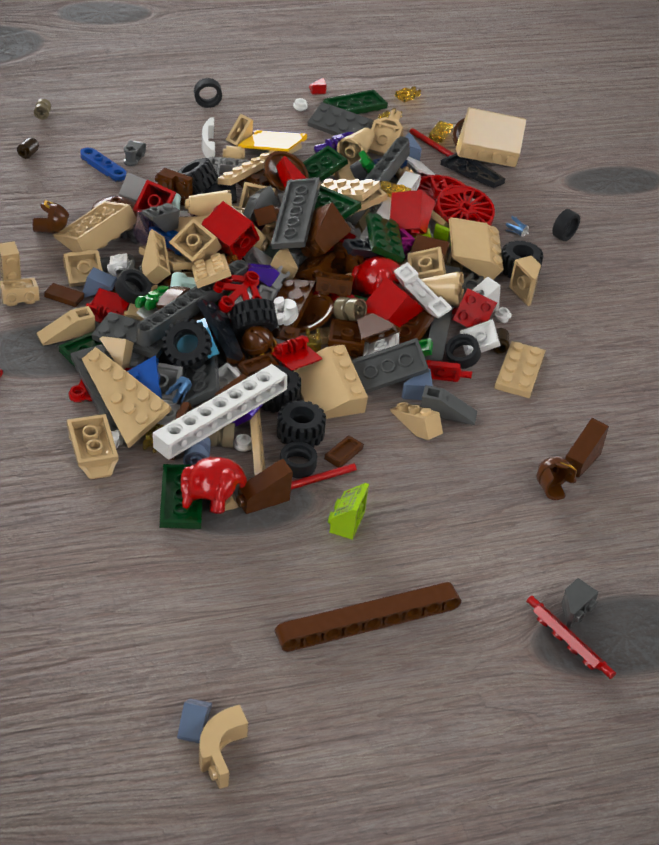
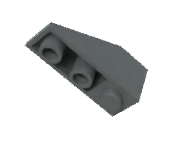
M268 186L258 190L248 200L243 214L253 221L254 225V222L257 221L254 213L255 209L270 205L277 206L280 203L272 187Z
M425 385L420 407L437 411L440 414V418L475 425L477 410L443 388Z

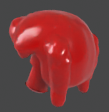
M372 257L366 259L362 264L355 266L351 273V276H354L352 285L353 295H372L386 277L399 284L400 282L396 278L394 270L399 268L400 265L389 258Z
M222 457L203 458L195 465L186 467L181 475L182 507L188 509L193 500L208 499L210 500L211 513H224L225 501L232 496L237 484H239L240 488L246 485L247 478L243 469L231 459Z

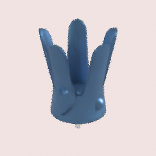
M511 216V218L518 226L506 223L507 227L514 230L506 231L517 233L521 237L529 234V226L523 224L514 216Z
M181 376L174 385L169 387L165 394L169 395L178 389L172 402L176 403L184 393L181 400L183 403L186 393L192 387V383L188 378Z

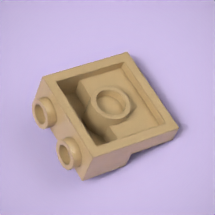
M98 250L69 252L63 255L69 287L85 285L87 276L93 267L103 271Z
M35 278L0 281L3 304L14 306L20 302L33 304L35 301H40L39 288Z

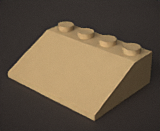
M468 107L455 148L458 157L516 167L521 152L526 119Z
M105 201L53 236L73 252L94 251L104 248L108 245L109 241L119 238L124 231L131 230L134 227L133 225L138 223V220L130 204Z
M451 217L449 219L452 258L477 275L484 276V279L489 277L494 280L503 271L498 229L494 226L491 227L487 223Z
M345 345L326 347L316 352L322 357V360L294 370L301 377L302 399L304 402L310 401L312 404H317L319 408H322L326 414V419L365 413L368 396Z

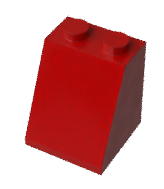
M146 180L133 210L146 218L142 214V210L161 206L165 203L172 204L176 192Z
M423 190L392 192L390 219L397 222L399 229H405L412 236L424 234L427 231L435 201Z
M224 201L217 205L213 212L201 223L203 227L217 237L222 247L221 250L234 261L241 260L260 240L253 221Z
M387 277L366 301V314L374 313L398 327H401L424 310L422 306Z

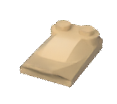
M106 414L68 419L69 439L72 442L78 466L89 479L111 476L118 462V453Z

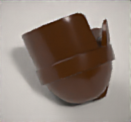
M44 200V204H40V206L48 213V218H34L33 232L55 234L66 227L69 213L61 205Z
M261 326L248 328L241 339V346L247 360L251 359L252 356L264 355L268 350H270L269 353L271 354V352H274V347L278 344L272 333L267 328Z
M552 456L540 463L536 478L549 499L561 500L566 496L561 485L566 481L571 484L576 483V469L564 458Z

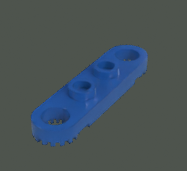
M93 148L81 149V159L87 161L89 165L107 177L109 176L113 181L125 180V169Z

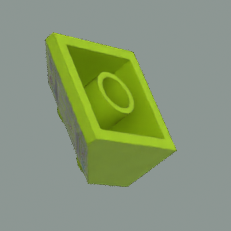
M368 483L346 490L341 499L337 498L334 506L335 511L331 512L328 518V524H330L329 533L353 540L365 514L369 490Z

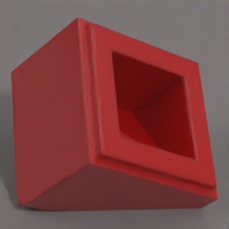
M324 78L309 85L312 95L326 94L327 84Z

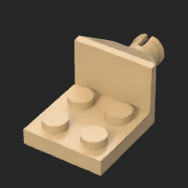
M393 109L390 112L389 118L383 117L374 120L371 127L374 139L368 152L383 156L397 138L404 137L403 127L399 122L402 116L400 111L397 110L396 114H394L395 110Z

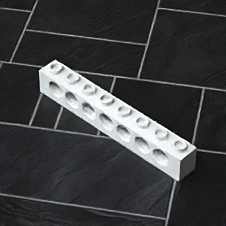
M272 364L261 369L259 372L247 377L240 383L153 432V448L170 460L287 390V374Z

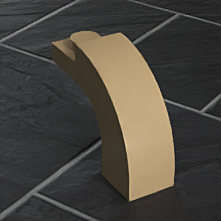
M240 705L217 713L207 722L201 733L199 744L201 772L209 770L211 780H216L219 789L229 786V770L222 757L221 750L228 743L247 737L248 721Z

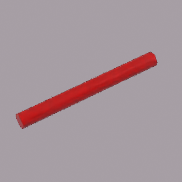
M414 128L410 129L409 133L447 157L454 154Z
M353 463L292 481L291 490L356 471L357 467Z

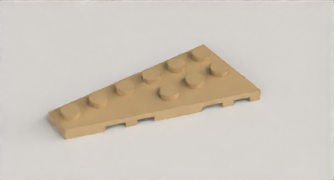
M95 347L82 358L128 448L172 411L169 404Z

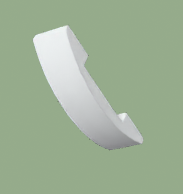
M214 117L209 118L202 129V151L206 158L215 157V142L208 140V138L214 139Z
M408 262L394 270L396 278L404 289L429 314L439 319L452 310V307L441 296L438 298L418 277V272Z

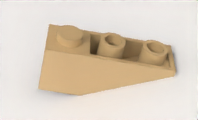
M89 306L70 310L37 332V336L43 346L79 338L95 331V316Z
M408 402L398 403L396 407L390 409L417 437L430 440L443 434L440 414L437 411H433L430 408H422L419 405H411Z

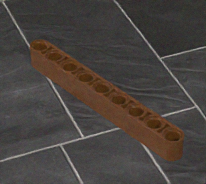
M444 582L286 621L279 624L274 631L282 650L291 652L452 611L460 606L461 598L452 583Z

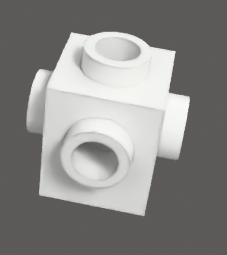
M128 254L110 256V264H107L110 275L112 274V276L118 279L121 273L127 269L130 262Z

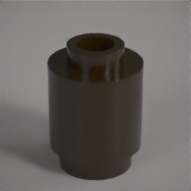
M27 138L17 147V152L22 158L28 159L38 150L39 143L35 138Z
M497 328L496 331L501 346L493 348L496 353L502 354L509 348V332L504 328Z

